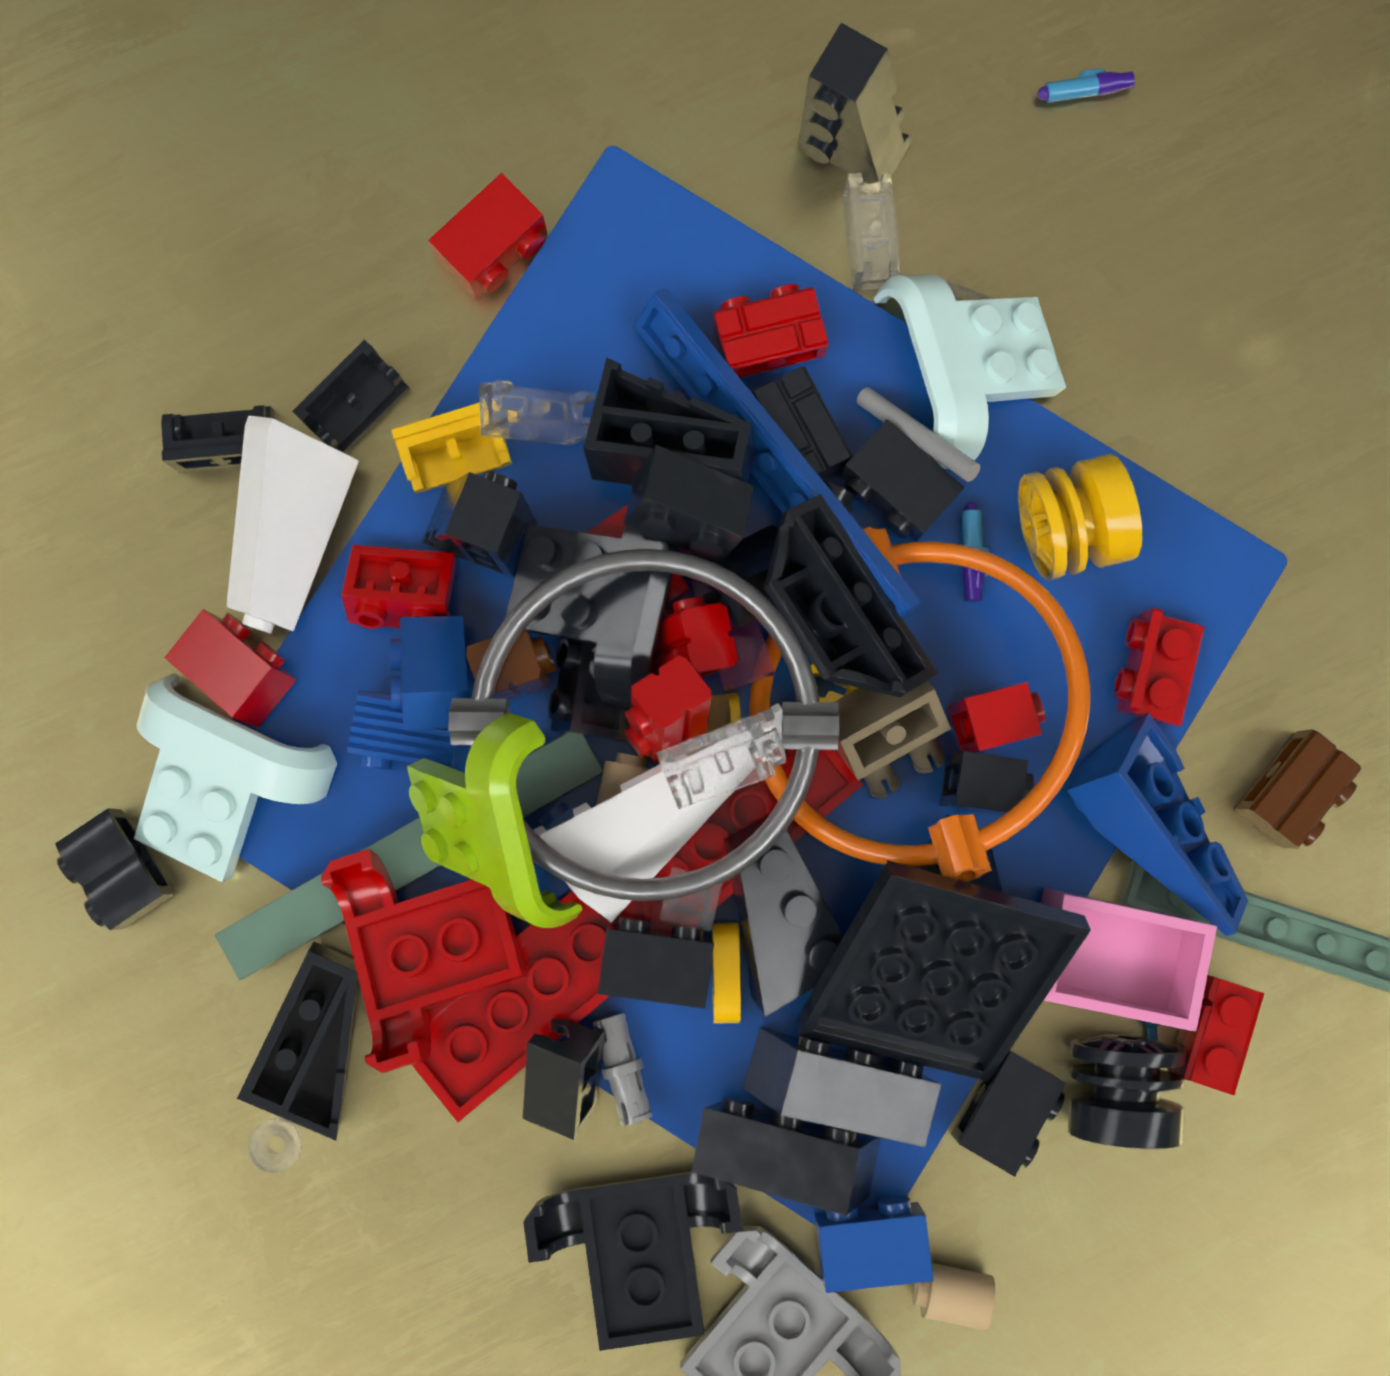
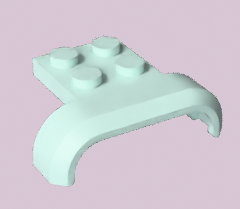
M935 274L897 275L889 278L879 288L873 298L875 303H886L890 298H894L900 304L933 409V432L973 460H976L981 453L988 433L989 413L987 402L1053 397L1066 388L1038 297L956 301L951 288L941 277ZM931 457V458H932L936 463H938L943 469H948V468L945 467L943 464H941L940 462H938L936 459H934L933 457Z
M174 673L148 685L137 720V730L140 735L149 743L160 748L134 839L220 882H224L234 875L258 796L290 804H309L322 800L327 796L337 761L328 745L321 744L313 748L289 746L181 696L173 689V687L177 686L179 675Z

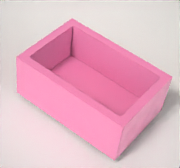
M1044 887L1041 899L1042 904L1085 915L1091 929L1044 1001L1197 1031L1217 926L1191 918Z

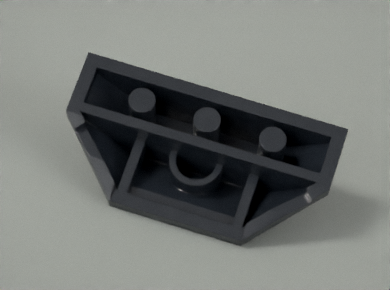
M820 494L784 512L781 515L764 588L825 681L902 697L938 674L822 495Z

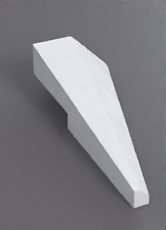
M777 703L770 707L772 715L745 729L735 725L725 730L726 738L700 752L692 747L620 785L621 793L592 808L587 803L574 808L573 818L548 831L543 826L533 831L556 851L587 868L619 877L653 878L782 740V707ZM567 883L580 900L610 922H613L632 901L597 895Z

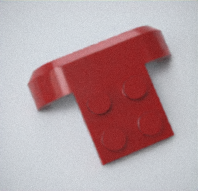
M370 849L330 861L321 876L323 886L329 888L334 894L344 918L371 1028L372 1050L370 1054L365 1055V1062L381 1073L394 1071L429 1058L431 1053V1031L426 1008L527 976L510 914L497 904L490 887L471 879L399 902L385 865L379 856Z

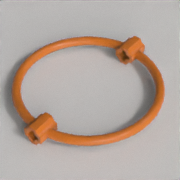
M868 527L862 530L900 577L898 565L935 562L963 566L985 573L1005 583L1036 609L1054 635L1066 670L1068 705L1064 730L1055 755L1038 783L1010 811L981 829L978 827L974 814H957L941 819L935 825L928 827L932 840L931 844L896 845L876 842L839 828L817 813L805 800L793 820L811 836L851 857L883 865L887 861L910 867L939 865L942 876L963 882L971 881L992 871L986 851L1008 840L1043 812L1058 794L1076 763L1087 732L1090 713V680L1083 647L1073 624L1059 603L1036 579L1015 564L995 554L956 543L929 541L891 545L886 528L874 529ZM770 634L761 650L752 679L749 700V725L770 716L771 689L774 675L782 656L780 649ZM774 748L761 761L759 768L770 791L776 800L779 801L789 779L779 762Z

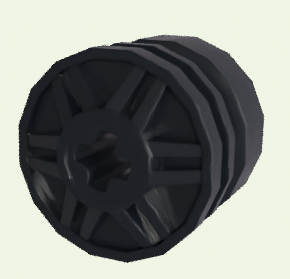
M1103 1034L1094 1038L1071 1040L1070 1054L1073 1057L1094 1062V1064H1080L1070 1067V1076L1073 1079L1094 1085V1091L1081 1092L1069 1096L1068 1132L1071 1136L1089 1142L1125 1148L1168 1149L1179 1147L1183 1144L1184 1107L1179 1103L1159 1097V1094L1162 1091L1177 1090L1185 1086V1077L1181 1074L1160 1070V1068H1174L1185 1065L1186 1051L1184 1049L1155 1041L1153 1038L1127 1034Z

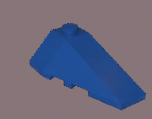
M1149 713L1139 716L1082 761L1067 788V792L1072 797L1076 808L1084 813L1097 832L1212 925L1217 926V929L1226 936L1236 934L1248 899L1222 845L1216 841L1210 842L1204 831L1201 815L1206 811L1199 797L1189 799L1177 772L1185 768L1177 751Z

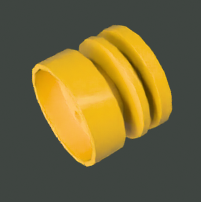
M1106 454L1077 461L1072 466L1070 478L1059 467L1049 468L1044 475L1036 471L1024 474L1020 478L1018 505L1022 533L1033 564L1040 576L1046 581L1059 579L1065 575L1066 571L1072 575L1083 572L1086 569L1088 557L1094 565L1103 568L1132 561L1139 556L1142 547L1140 508L1127 469L1117 456Z

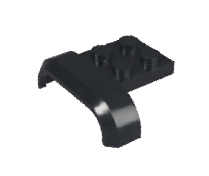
M528 524L506 617L540 583L580 561L622 550L657 549L678 552L679 546L662 539L650 538L642 531L625 525L621 539ZM631 571L607 575L588 581L550 603L524 630L530 633L596 644L594 679L599 697L607 704L631 708V686L652 673L653 656L673 573Z
M694 1172L558 1192L537 1201L523 1221L529 1263L549 1260L555 1252L561 1249L585 1244L600 1351L703 1336L704 1323L690 1228L715 1227L720 1229L723 1234L743 1231L737 1187L732 1183Z

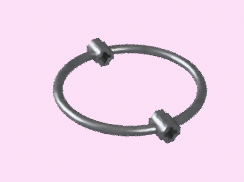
M657 549L622 550L580 561L557 572L540 583L516 605L500 625L484 653L476 675L472 697L451 699L448 731L450 733L451 745L472 746L479 733L489 723L510 713L509 699H494V694L503 664L514 643L530 622L550 603L588 581L607 575L631 571L669 572L705 582L723 591L743 605L769 632L780 649L788 666L797 702H782V749H797L794 765L778 803L751 837L723 858L703 868L664 878L639 879L605 874L578 864L549 846L523 819L532 860L555 877L580 889L611 898L636 901L667 900L689 896L733 878L764 855L783 835L798 813L807 795L815 772L819 750H838L839 703L819 701L816 680L809 659L797 637L773 603L746 580L716 563L689 554Z

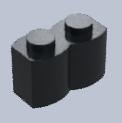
M107 808L56 842L55 845L61 856L57 859L59 869L70 882L74 884L79 883L82 886L88 899L84 902V907L90 918L100 927L106 926L109 930L124 929L175 895V892L159 864L148 852L146 845L134 839L136 828L122 809Z

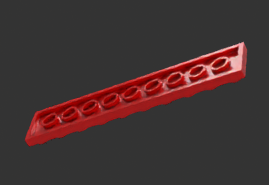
M781 740L774 748L779 762L789 779L797 749H782ZM819 750L815 772L804 800L817 813L825 817L864 784L857 780L835 750ZM759 765L653 878L684 874L703 868L727 855L724 839L772 812L778 801L770 791ZM794 820L786 829L793 843L807 832ZM731 879L707 889L710 895L708 914L733 894ZM571 891L560 902L567 904L573 901L580 904L582 911L577 918L554 928H541L531 924L516 936L527 976L434 1005L427 1010L431 1031V1053L427 1060L412 1064V1066L457 1123L460 1122L526 1067L527 1043L534 1034L549 1036L557 1041L563 1034H556L550 1029L552 1019L562 1018L578 1023L609 997L598 994L608 923L618 925L620 916L636 917L650 920V929L671 932L672 924L695 926L703 918L670 910L669 904L671 899L652 901L632 900L613 922H610ZM701 892L676 898L675 906L703 912L705 897Z

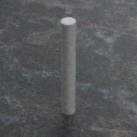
M866 387L859 393L857 397L858 405L883 423L887 419L920 449L959 477L970 482L978 475L980 464L873 389Z

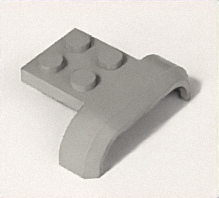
M742 1226L743 1231L733 1232L712 1256L711 1264L727 1277L731 1273L741 1279L746 1285L680 1361V1370L687 1376H815L829 1359L846 1376H901L899 1356L883 1334L838 1292L826 1293L822 1278L760 1226Z

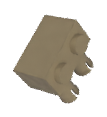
M928 681L920 684L902 697L858 688L834 701L839 703L838 750L836 751L858 781L864 778L868 792L873 798L888 797L882 780H886L893 794L899 789L901 782L898 775L895 774L891 762L909 753L912 765L918 773L933 772L927 757L928 755L932 756L938 769L945 762V755L940 749L936 737L947 732L951 727L936 691Z

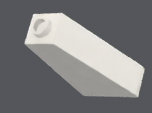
M248 416L244 430L226 607L245 614L241 622L242 624L271 634L274 625L294 631L359 460L273 418Z

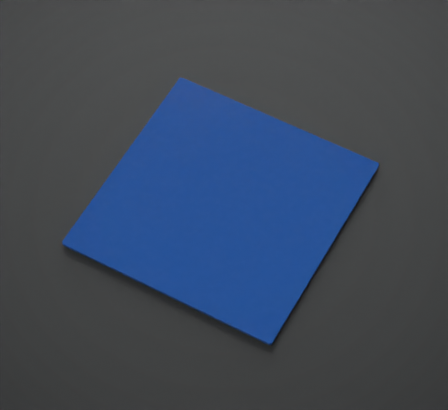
M609 146L604 150L430 416L431 418L491 399L513 463L512 465L493 470V472L502 474L518 483L516 490L524 495L537 522L536 526L586 533L628 505L632 485L592 480L583 449L606 357L620 363L622 370L646 381L651 377L664 383L665 390L689 401L691 400L690 396L634 328L635 323L653 293L667 288L720 353L713 328V312L721 310L723 302L740 296H748L750 301L754 302L770 298V292L780 286L797 284L800 290L813 287L815 290L820 316L823 320L828 339L826 355L824 358L740 378L751 393L805 366L853 456L883 424L881 420L857 404L859 393L866 387L873 389L931 431L934 429L933 409L907 323L617 146ZM1031 399L987 402L989 413L988 433L981 453L974 460L980 464V471L972 481L967 482L950 469H944L961 483L964 489L917 542L935 541L962 545L961 512L964 511L968 502L976 503L979 510L982 511L983 547L988 548L989 553L1015 564L1036 579L1063 608L1076 630L1085 654L1090 680V713L1087 732L1080 754L1062 788L1043 812L1021 831L993 847L992 851L1003 893L1041 903L1044 887L1088 896L1117 847L1097 832L1084 813L1076 808L1072 797L1067 792V788L1085 758L1138 718L1117 712L1116 708L1119 698L1113 695L1117 674L1122 667H1127L1131 648L1125 646V638L1130 622L1134 617L1138 618L1140 613L1150 608H1157L1163 610V616L1205 626L1182 725L1174 727L1156 722L1176 750L1285 569L1287 558L1279 550ZM1106 454L1117 456L1127 469L1140 508L1142 547L1139 556L1132 561L1103 568L1094 565L1088 557L1086 569L1083 572L1072 575L1066 571L1065 575L1061 578L1046 581L1040 576L1034 566L1022 533L1018 505L1020 478L1024 474L1036 471L1044 475L1049 468L1053 467L1063 469L1070 478L1072 466L1077 461ZM400 462L299 616L294 631L290 630L277 650L286 659L281 667L296 679L295 683L259 728L235 718L232 719L289 746L313 748L321 744L328 745L337 761L327 796L322 800L309 804H290L258 796L239 857L290 890L323 873L330 861L360 852L419 818V813L414 808L409 797L411 781L407 766L412 763L393 760L391 770L360 765L362 755L347 752L358 691L391 695V676H401V670H391L390 639H400V628L381 627L379 629H367L348 622L341 593L352 545L443 552L421 542L442 490L447 485L416 494L411 481H408L402 462ZM843 469L827 478H823V480L845 489L844 484L847 482L841 477ZM487 472L480 474L479 476L485 478ZM751 473L748 484L754 487L744 538L770 525L779 527L781 515L783 514ZM854 498L850 506L854 509L851 516L862 529L868 527L874 529L886 528L891 545L915 542L909 535L903 539L892 532L882 520L885 514L871 502L864 505ZM678 548L680 553L696 556L687 549ZM455 556L456 571L449 603L450 616H463L465 650L467 652V646L489 638L492 639L505 620L515 579ZM935 562L898 565L901 578L922 602L904 622L938 672V674L927 681L935 689L951 727L950 730L936 737L940 749L945 757L946 755L960 752L947 706L965 698L1028 682L1030 693L1037 692L1043 704L1045 722L1040 723L1042 734L974 753L1028 760L1027 773L1033 774L1035 786L1050 765L1059 746L1065 726L1068 705L1065 666L1054 635L1036 609L1018 592L989 575L984 578L982 588L983 600L967 602L965 600V587L962 580L961 566ZM681 575L689 587V596L684 599L703 597V594L710 590L717 591L722 596L721 590L705 582ZM729 617L732 630L728 632V636L734 638L738 662L733 667L708 675L702 679L712 691L711 695L738 693L742 729L750 726L749 700L752 679L758 658L769 636V632L757 619L742 627H738L733 624V619ZM528 632L533 638L541 636V634ZM542 635L544 642H547L557 671L548 673L551 680L549 681L548 688L528 695L521 691L519 698L509 701L510 713L534 720L545 736V743L543 745L545 746L566 733L551 731L552 719H550L548 714L551 694L557 689L560 668H558L556 663V654L559 643L563 638ZM807 655V657H808V659H809V662H810V665H812L813 662L811 661V659H810L809 656ZM466 656L468 698H471L475 679ZM783 656L780 658L774 675L770 707L777 703L782 707V702H797L794 684ZM814 676L818 686V696L824 698L829 691L845 695L846 688L838 686L833 682L825 681L822 676ZM584 735L602 768H604L605 761H616L617 752L638 756V753L634 750L628 739L627 741H615ZM470 745L461 746L457 770L464 773L468 753L471 749ZM541 746V747H539V748L533 750L531 753H533V752H535L536 750L542 748L543 746ZM909 753L891 762L894 772L898 775L901 782L899 789L894 794L891 792L886 780H882L888 797L873 798L868 792L864 778H862L860 781L864 785L824 818L843 830L876 842L896 845L926 844L931 838L928 827L944 819L946 814L950 816L974 814L979 829L994 822L1003 815L939 806L945 762L938 769L932 756L928 755L927 757L933 772L918 773L912 765ZM644 757L648 759L647 769H652L659 765L657 762L654 763L651 757ZM602 774L525 817V822L532 830L542 826L538 820L561 802H564L568 808L575 803L580 805L587 803L591 808L596 806ZM806 832L794 842V845L844 936L885 865L871 863L846 855L827 846ZM440 866L396 891L399 902H403L471 879L444 866ZM570 888L567 892L561 895L557 899V901H560L562 898H564L568 893L572 891V889ZM734 893L707 915V919L703 918L695 926L704 928V937H712V923L739 924L740 1023H713L712 964L705 1009L609 996L577 1023L594 1029L593 1021L625 1012L629 1035L636 1057H641L644 1065L640 1072L646 1096L653 1113V1117L648 1119L695 1149L704 1107L723 1102V1097L725 1096L749 1100L755 1104L754 1109L773 1113V1109L743 1088L759 1028L799 1038L796 1018L813 991L811 989L766 1017L763 1015L750 993V977L746 953L742 946V930ZM510 914L516 936L531 925ZM563 1035L557 1041H564L568 1037ZM830 1043V1047L846 1051L847 1047ZM878 1055V1061L892 1064L893 1058ZM603 1057L601 1062V1069L605 1068ZM927 1066L924 1067L923 1075L941 1084L926 1146L921 1147L880 1138L870 1195L866 1201L858 1206V1209L879 1206L878 1201L886 1197L908 1196L976 1083V1078ZM601 1071L599 1087L614 1096L609 1080H604ZM765 1193L814 1225V1213L826 1212V1210Z

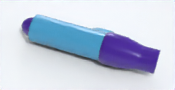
M1104 69L1086 70L1079 73L1078 78L1045 83V86L1038 90L1037 97L1040 100L1046 101V103H1053L1091 96H1106L1120 90L1134 88L1135 76L1132 71L1117 73L1106 72Z
M968 502L964 511L961 512L962 545L989 552L988 548L983 547L982 511L979 510L976 503ZM961 566L962 580L965 587V600L967 602L982 601L984 578L988 575Z

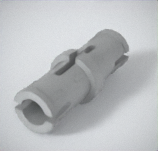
M625 1012L593 1021V1027L596 1026L605 1030L602 1052L605 1068L601 1069L604 1080H609L617 1106L620 1125H630L653 1117L640 1072L644 1065L642 1058L636 1057L629 1035Z

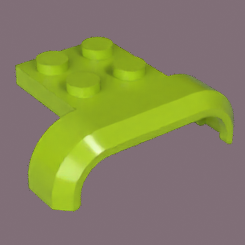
M507 713L493 720L479 733L468 753L465 773L426 758L408 765L407 769L411 781L409 797L414 808L419 813L424 832L421 835V844L431 861L490 887L495 901L507 913L537 927H559L577 918L582 911V906L573 901L564 904L557 901L555 893L548 890L539 891L516 789L517 774L522 762L533 750L544 745L545 736L534 720Z

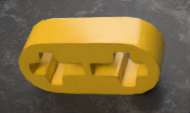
M712 923V939L714 942L712 957L713 1023H740L739 924Z

